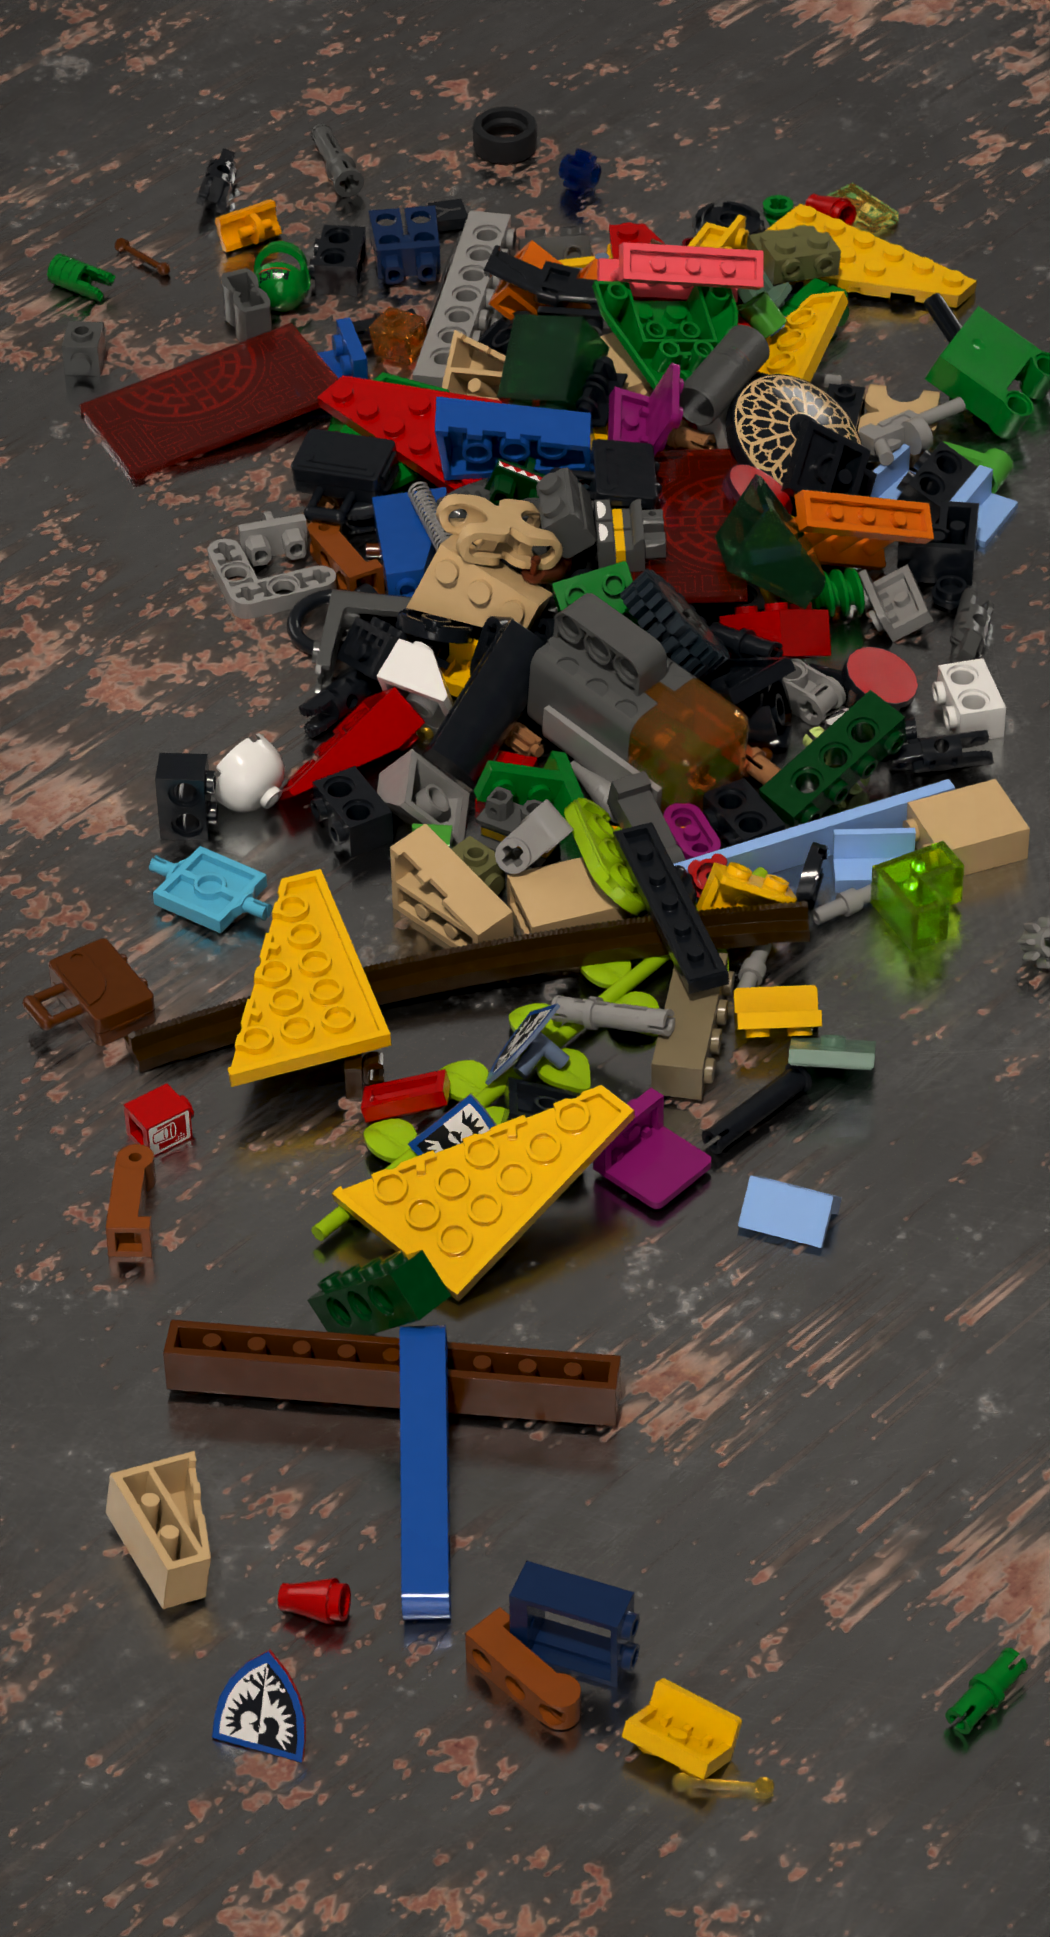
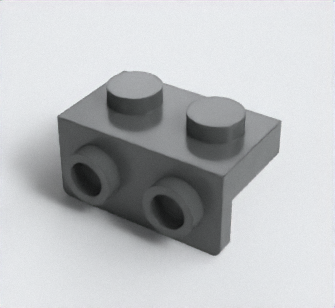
M580 226L560 227V234L546 235V229L525 230V236H517L518 251L533 240L557 260L591 256L590 234L581 232Z

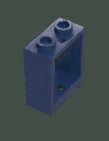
M526 1560L509 1595L510 1633L551 1668L618 1688L625 1671L632 1672L635 1668L640 1651V1645L634 1643L640 1621V1615L634 1613V1592ZM545 1611L611 1630V1638L545 1619Z

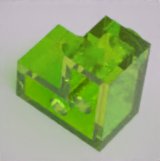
M941 841L872 866L870 903L911 952L947 939L949 906L962 901L964 864L948 845Z

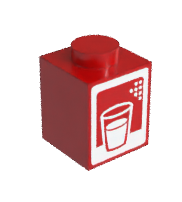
M168 1083L123 1104L127 1136L135 1144L149 1147L153 1151L154 1157L193 1138L191 1119L194 1118V1111L192 1105L184 1095L179 1096Z

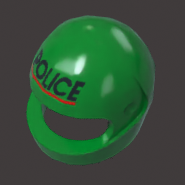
M274 241L264 246L254 263V273L258 278L259 288L269 296L272 311L287 312L296 309L308 296L310 289V275L306 256L296 245L285 241ZM281 252L293 256L299 262L300 270L284 262H271L262 266L261 263L268 255Z

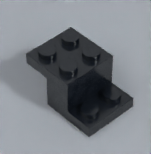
M811 419L802 421L781 491L793 496L791 502L792 510L789 515L797 516L794 495L801 490L870 497L877 473L866 468L871 450Z

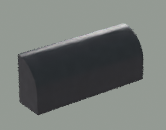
M513 619L504 624L496 634L422 756L474 790L487 761H493L528 704L531 661L535 652L546 643Z

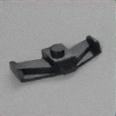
M495 245L483 270L485 276L489 278L493 275L533 294L534 301L553 307H566L569 302L597 304L592 287L594 281L597 280L580 279V269L546 261L543 268L540 269L501 251L500 246Z

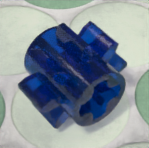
M579 148L576 149L575 156L572 154L565 155L559 167V177L564 179L563 186L580 194H584L585 187L594 188L601 176V165L595 163L597 156Z

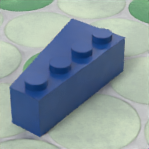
M436 396L435 435L444 480L487 478L491 475L498 458L524 466L527 458L532 457L536 459L534 470L545 475L549 474L550 470L554 467H568L570 470L589 471L592 443L595 440L591 413Z

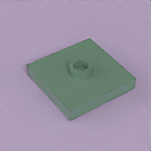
M832 1034L821 1035V1038L792 1036L789 1046L788 1063L795 1066L872 1070L875 1063L876 1041L847 1040L845 1036Z

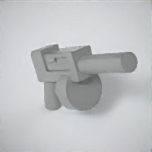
M957 397L920 414L907 410L879 422L878 425L868 424L859 428L862 446L870 449V454L873 456L877 455L882 465H890L893 462L894 456L892 451L900 448L901 444L909 445L910 454L918 455L926 449H931L933 445V435L929 425L964 411L965 402L962 398Z

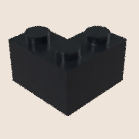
M941 501L939 524H932L934 540L927 544L898 542L897 569L908 565L917 583H936L940 577L955 575L963 578L967 586H972L979 503Z

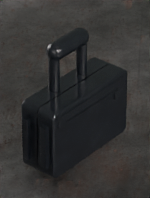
M310 429L307 432L291 464L295 490L300 493L313 494L307 507L304 509L305 518L310 521L336 525L343 524L346 521V516L354 501L372 503V497L388 495L400 470L396 445L393 440L321 429ZM322 496L344 499L339 510L318 507Z
M595 439L592 443L589 471L571 470L577 480L590 481V491L588 492L590 493L594 520V500L610 499L611 509L630 508V504L636 499H641L642 510H653L660 504L658 495L662 492V486L660 483H657L658 477L656 476V473L660 470V464L654 458V447L650 443ZM554 467L550 470V473L556 472L561 468Z

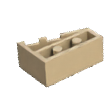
M454 330L442 388L448 389L451 393L539 407L543 406L554 382L553 380Z
M453 534L440 544L406 607L483 627L486 620L491 616L511 617L530 631L535 621L540 618L553 593L538 584L532 585L524 581L522 574L501 561L495 566L466 562L456 549L459 535ZM471 544L469 549H473L477 546Z
M426 823L390 847L392 903L394 909L450 947L456 948L457 946H467L468 944L472 945L473 943L477 944L478 942L482 943L483 941L487 942L488 940L492 941L494 939L498 940L499 938L503 939L504 937L514 936L513 911Z
M195 1451L110 1473L106 1514L162 1609L206 1597L211 1555L205 1515L202 1514L200 1482L197 1481Z

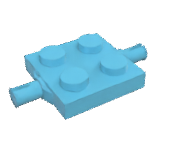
M199 846L188 858L178 863H172L160 858L158 855L154 856L150 861L149 871L166 877L165 881L153 892L154 905L218 933H222L242 913L247 912L265 921L272 912L271 904L255 899L267 887V874L202 846Z

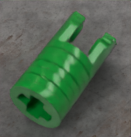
M60 253L51 260L47 271V278L50 283L99 303L103 300L104 294L100 289L91 285L92 281L112 286L116 278L110 272Z

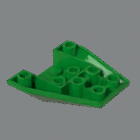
M594 281L592 285L601 316L653 390L671 363L680 365V378L685 382L732 327L738 324V308L731 288L694 286L687 301H634L629 282Z

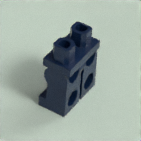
M435 205L404 208L405 235L400 208L369 210L370 242L374 251L378 279H384L387 284H400L404 277L418 276V279L422 282L435 281L437 274H441L440 243ZM420 216L430 219L426 223L412 221V219ZM383 219L395 221L390 226H382L377 222Z

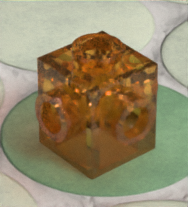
M389 306L369 326L376 356L408 366L419 357L427 335L423 316Z

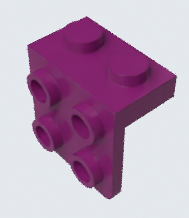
M675 363L669 365L650 397L614 387L609 395L608 440L650 443L654 447V457L658 451L662 452L664 450L668 435L673 428L677 429L683 417V407L679 406V398L684 386V380L680 378V365Z
M649 1088L637 1099L634 1098L627 1103L628 1106L634 1109L635 1118L593 1161V1170L651 1208L660 1209L710 1170L712 1159L708 1154L664 1126V1095L653 1088Z

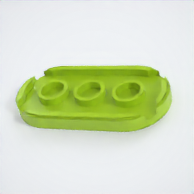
M587 798L574 799L564 809L566 821L574 829L572 834L591 876L600 888L620 907L636 916H644L648 910L614 844L613 832L622 830V828L618 826L614 830L608 822L611 819L609 814L593 801Z

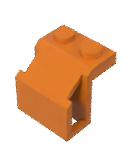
M533 240L514 256L540 269L543 268L546 261L563 265ZM594 258L580 271V279L597 280V258ZM504 280L500 281L488 303L509 320L515 319L512 314L513 312L528 311L538 321V307L549 306L535 302L533 294ZM569 302L564 308L591 309V305Z

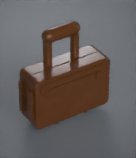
M105 938L98 939L50 960L48 966L51 987L36 994L27 995L22 1002L24 1009L42 1030H51L54 1026L75 1018L98 1046L109 1044L127 1036L132 1031L141 1030L156 1022L154 994L148 988V981L145 978H140L128 964L127 956L122 953L119 954ZM57 996L67 1010L52 1016L41 1002Z

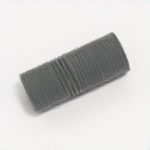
M747 325L732 327L684 382L679 398V406L683 407V417L701 426L710 425L718 418L769 358V345L760 332Z

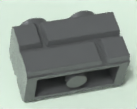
M568 467L545 475L536 485L537 496L539 497L538 505L541 527L555 534L563 547L562 556L564 558H571L594 545L597 540L590 493L581 482L578 483L576 476Z

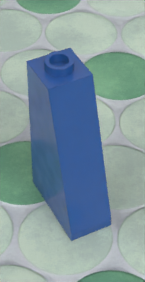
M446 487L430 489L436 503L439 498L447 495ZM408 492L372 497L375 528L387 594L412 597L436 550L408 497Z

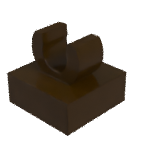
M373 1051L366 1053L364 1056L361 1053L345 1058L346 1099H362L363 1083L374 1085L384 1082V1053Z

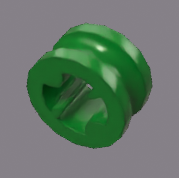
M773 195L763 201V214L770 226L794 209L793 201L786 196Z

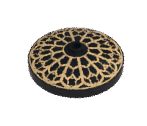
M770 374L753 379L732 400L726 415L727 439L738 465H749L760 469L781 486L785 479L802 421L811 419L862 445V442L851 418L837 401L816 385L790 375ZM788 494V496L790 497V500H791V502H792L793 496H791V495Z

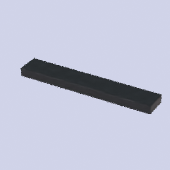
M650 822L614 831V844L688 993L692 994L728 985L729 973L653 823Z

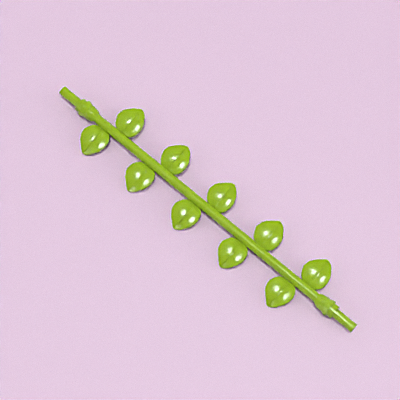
M758 867L752 874L765 878L768 872L764 868ZM717 949L718 953L728 954L727 949ZM670 955L646 957L633 969L630 960L581 966L579 969L591 983L607 989L598 996L605 1002L658 1009V1002L650 994L630 991L669 961L671 957ZM534 1003L512 1011L509 1014V1025L512 1031L515 1032L531 1011L550 1005ZM550 1019L541 1032L561 1048L584 1030L585 1027L584 1025L568 1022L562 1025V1022H554ZM637 1032L648 1036H658L653 1033ZM570 1048L561 1049L570 1057L561 1069H557L544 1056L533 1068V1070L537 1068L538 1077L551 1086L580 1094L591 1089L588 1058L578 1050ZM474 1060L457 1061L440 1069H446L450 1080L449 1097L460 1102L471 1093L486 1109L496 1125L501 1124L505 1108L489 1106L504 1094L508 1077L523 1079L514 1072L513 1067L515 1064L496 1078L490 1085L485 1083L489 1074L487 1068ZM386 1119L373 1123L364 1130L363 1139L370 1152L376 1157L391 1163L385 1169H394L401 1162L418 1156L408 1145L417 1136V1132L412 1124L406 1120ZM338 1204V1207L314 1225L311 1231L316 1239L323 1241L349 1219L355 1221L356 1218Z

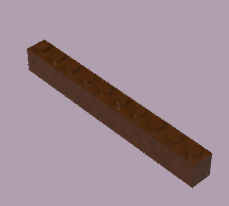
M171 1319L163 1351L166 1387L169 1390L400 1408L399 1338ZM447 1342L449 1413L616 1426L621 1394V1356Z

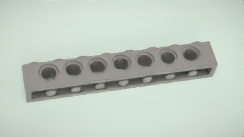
M469 211L413 372L414 381L442 388L454 330L478 342L483 335L482 331L488 329L489 310L494 311V308L488 303L501 279L493 275L489 278L485 276L483 270L495 245H499L500 250L507 254H510V250L515 249L517 232L516 229H511V214Z

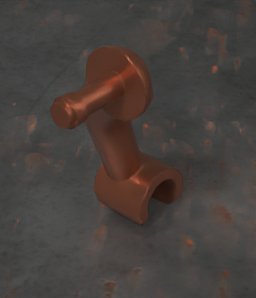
M534 555L531 557L530 569H522V577L524 581L532 585L558 582L562 580L566 572L571 571L573 557L564 558L561 556L553 568L538 570L541 559L538 555Z

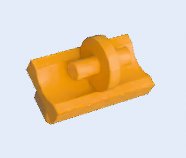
M272 199L215 218L217 234L220 238L222 251L230 252L254 243L259 244L264 242L265 239L282 234L276 217V204Z

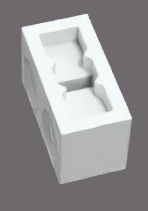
M980 658L938 665L937 682L932 683V695L935 704L941 705L943 709L946 729L952 730L954 734L987 730L989 740L1004 737L1006 706L984 659Z

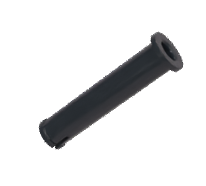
M788 1063L782 1074L710 1128L705 1129L702 1132L703 1143L706 1144L716 1136H719V1140L709 1146L708 1149L714 1154H720L726 1147L800 1091H809L812 1087L810 1074L804 1066H795Z

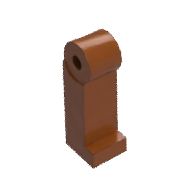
M312 521L308 525V533L311 538L309 552L319 566L330 567L336 572L337 589L354 591L363 583H368L378 594H385L382 564L377 559L366 562L342 535L340 525Z
M128 1145L123 1147L116 1156L106 1221L108 1257H152L154 1243L151 1216H144L147 1192L155 1186L156 1173L154 1153L145 1145Z
M501 1607L465 1633L466 1661L537 1720L557 1730L569 1729L580 1720L581 1688L578 1681L569 1674L557 1673L510 1633V1615Z

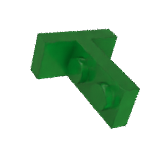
M551 751L544 768L488 760L474 789L477 801L486 802L487 797L496 787L510 790L513 795V802L524 805L526 801L533 799L541 802L548 799L564 818V809L574 799L584 798L567 754L558 751Z

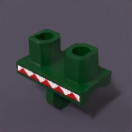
M528 457L524 466L515 462H507L498 458L484 488L490 491L489 501L498 506L499 501L502 499L523 500L526 498H539L536 485L545 474L534 470L536 459Z

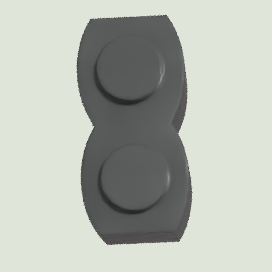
M247 268L223 273L224 316L227 322L235 327L238 341L246 347H257L271 342L270 299L267 293L259 288V281L255 273Z

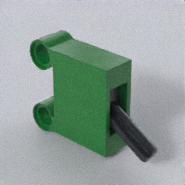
M935 293L931 295V297L924 301V306L949 344L941 353L925 377V380L948 395L949 401L957 397L962 398L965 402V408L986 422L996 435L1005 439L1014 438L1034 410L1030 398L1036 400L1043 399L1050 391V353L1037 348L980 306L977 307L966 323L961 326L941 294ZM1016 380L1022 392L1016 390L1008 391V389Z

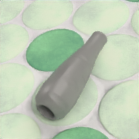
M573 760L570 763L572 769L594 803L609 814L612 822L619 824L607 804L611 782L587 770L577 761Z

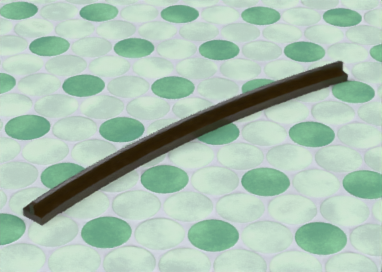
M795 901L794 903L780 902L779 904L769 903L768 905L759 904L757 906L748 905L747 907L744 905L742 907H722L721 909L712 908L705 911L697 910L716 949L769 945V943L810 942L808 902ZM649 915L642 918L618 919L617 921H607L606 923L597 922L591 925L556 928L555 930H545L539 933L520 934L519 936H509L508 938L504 937L498 940H488L487 942L483 941L482 943L478 942L477 944L473 943L467 946L463 945L456 948L452 947L451 949L447 948L446 950L442 949L441 951L437 950L436 952L432 951L431 953L427 952L426 954L422 953L421 955L417 954L416 956L412 955L400 960L396 959L395 961L371 964L370 966H365L363 970L378 1005L514 977L615 961L669 955ZM251 996L239 998L237 1001H229L227 1004H219L217 1007H208L202 1011L198 1010L192 1014L188 1013L182 1017L178 1016L176 1019L173 1018L167 1022L163 1021L157 1025L153 1024L151 1027L148 1026L142 1030L132 1031L128 1036L124 1037L126 1049L141 1073L176 1059L181 1060L234 1044L237 1035L241 1032V1020L247 999H250Z

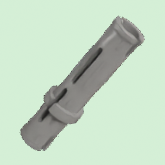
M556 995L551 1005H560L555 1013L559 1015H553L551 1018L554 1022L576 1023L584 1025L586 1029L590 1030L607 1027L670 1036L675 1027L674 1011L672 1009H656L645 1006L605 1002L601 997L590 996L589 999H577Z

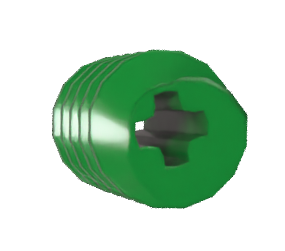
M847 568L843 574L839 569H832L829 575L823 570H818L814 577L810 572H802L799 579L795 573H787L784 578L781 602H788V609L789 604L811 602L813 609L821 610V608H825L828 610L829 618H834L836 607L840 606L844 617H849L851 605H855L858 615H862L864 612V590L858 572L854 568Z

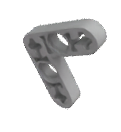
M218 539L213 541L207 549L209 568L232 613L239 618L252 619L290 610L307 595L321 590L337 589L336 572L327 566H313L258 579L241 545L237 541ZM231 577H244L242 580H228ZM281 590H289V591H292V592L289 593V594H277V593H275V592L281 591Z

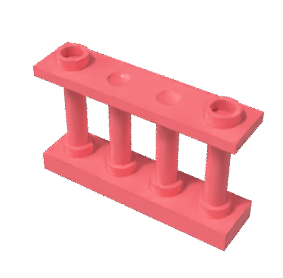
M623 242L619 245V259H597V281L629 282L633 298L687 301L694 286L731 288L737 303V289L759 290L764 287V253L760 250Z

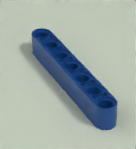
M446 1325L400 1326L403 1621L451 1619Z

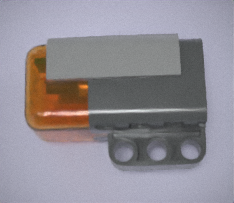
M584 594L556 615L554 635L535 652L530 665L527 715L542 727L543 736L587 770L610 782L646 771L652 783L650 791L662 815L666 808L674 803H691L702 811L705 793L743 778L750 726L748 717L740 708L668 658L665 649L656 638L594 594Z

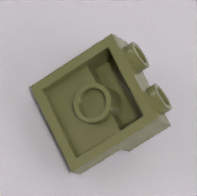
M799 225L795 228L777 231L766 230L762 233L748 235L747 248L748 250L763 251L764 271L773 285L834 276L839 273L841 250L828 232H817L813 225Z

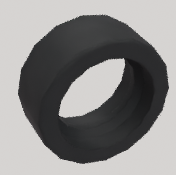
M497 107L482 112L475 118L473 123V147L475 153L483 160L498 164L518 163L528 159L535 153L537 148V123L534 116L525 110L515 107ZM505 133H506V134H515V136H510V137H498V136H494V135H497V134H505Z

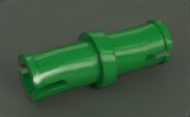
M1004 1648L1000 1656L984 1673H977L968 1683L969 1689L945 1713L949 1724L953 1723L957 1717L961 1718L965 1714L954 1727L956 1731L962 1734H969L990 1708L995 1709L1005 1700L1004 1693L1028 1669V1664L1024 1658H1021L1016 1665L1012 1664L1008 1668L1020 1653L1012 1648Z

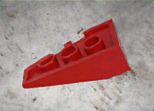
M396 687L365 698L333 730L335 735L320 744L314 751L318 759L316 761L311 759L304 763L280 788L282 795L279 801L313 788V781L354 766L357 768L398 748L400 751H404L418 739L419 735L416 731L425 721Z

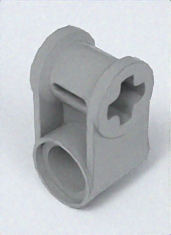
M788 657L791 658L796 669L794 672L783 677L792 714L798 716L809 725H819L825 720L827 712L831 709H838L845 703L846 693L844 688L833 677L826 676L800 659Z
M546 799L527 815L513 832L500 842L495 852L496 862L503 871L510 874H518L527 869L545 852L547 854L574 829L552 803ZM517 846L523 850V853L518 858L513 853Z

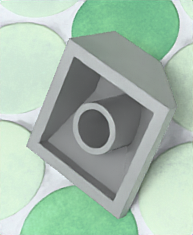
M413 749L379 773L377 794L396 816L410 825L412 823L452 825L453 847L464 840L470 795L465 789Z

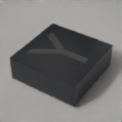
M461 198L428 203V206L435 205L438 232L464 228L468 215Z

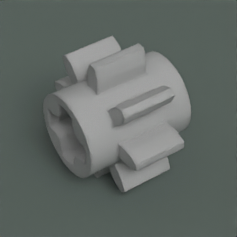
M1039 917L1037 924H1023L1026 931L1023 933L1022 938L1017 940V944L1021 945L1025 953L1022 958L1023 961L1036 960L1037 968H1050V917Z

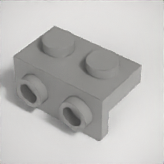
M908 565L895 570L875 582L872 581L866 569L859 572L864 584L865 604L868 608L874 607L873 610L868 612L878 632L885 629L892 642L934 621Z

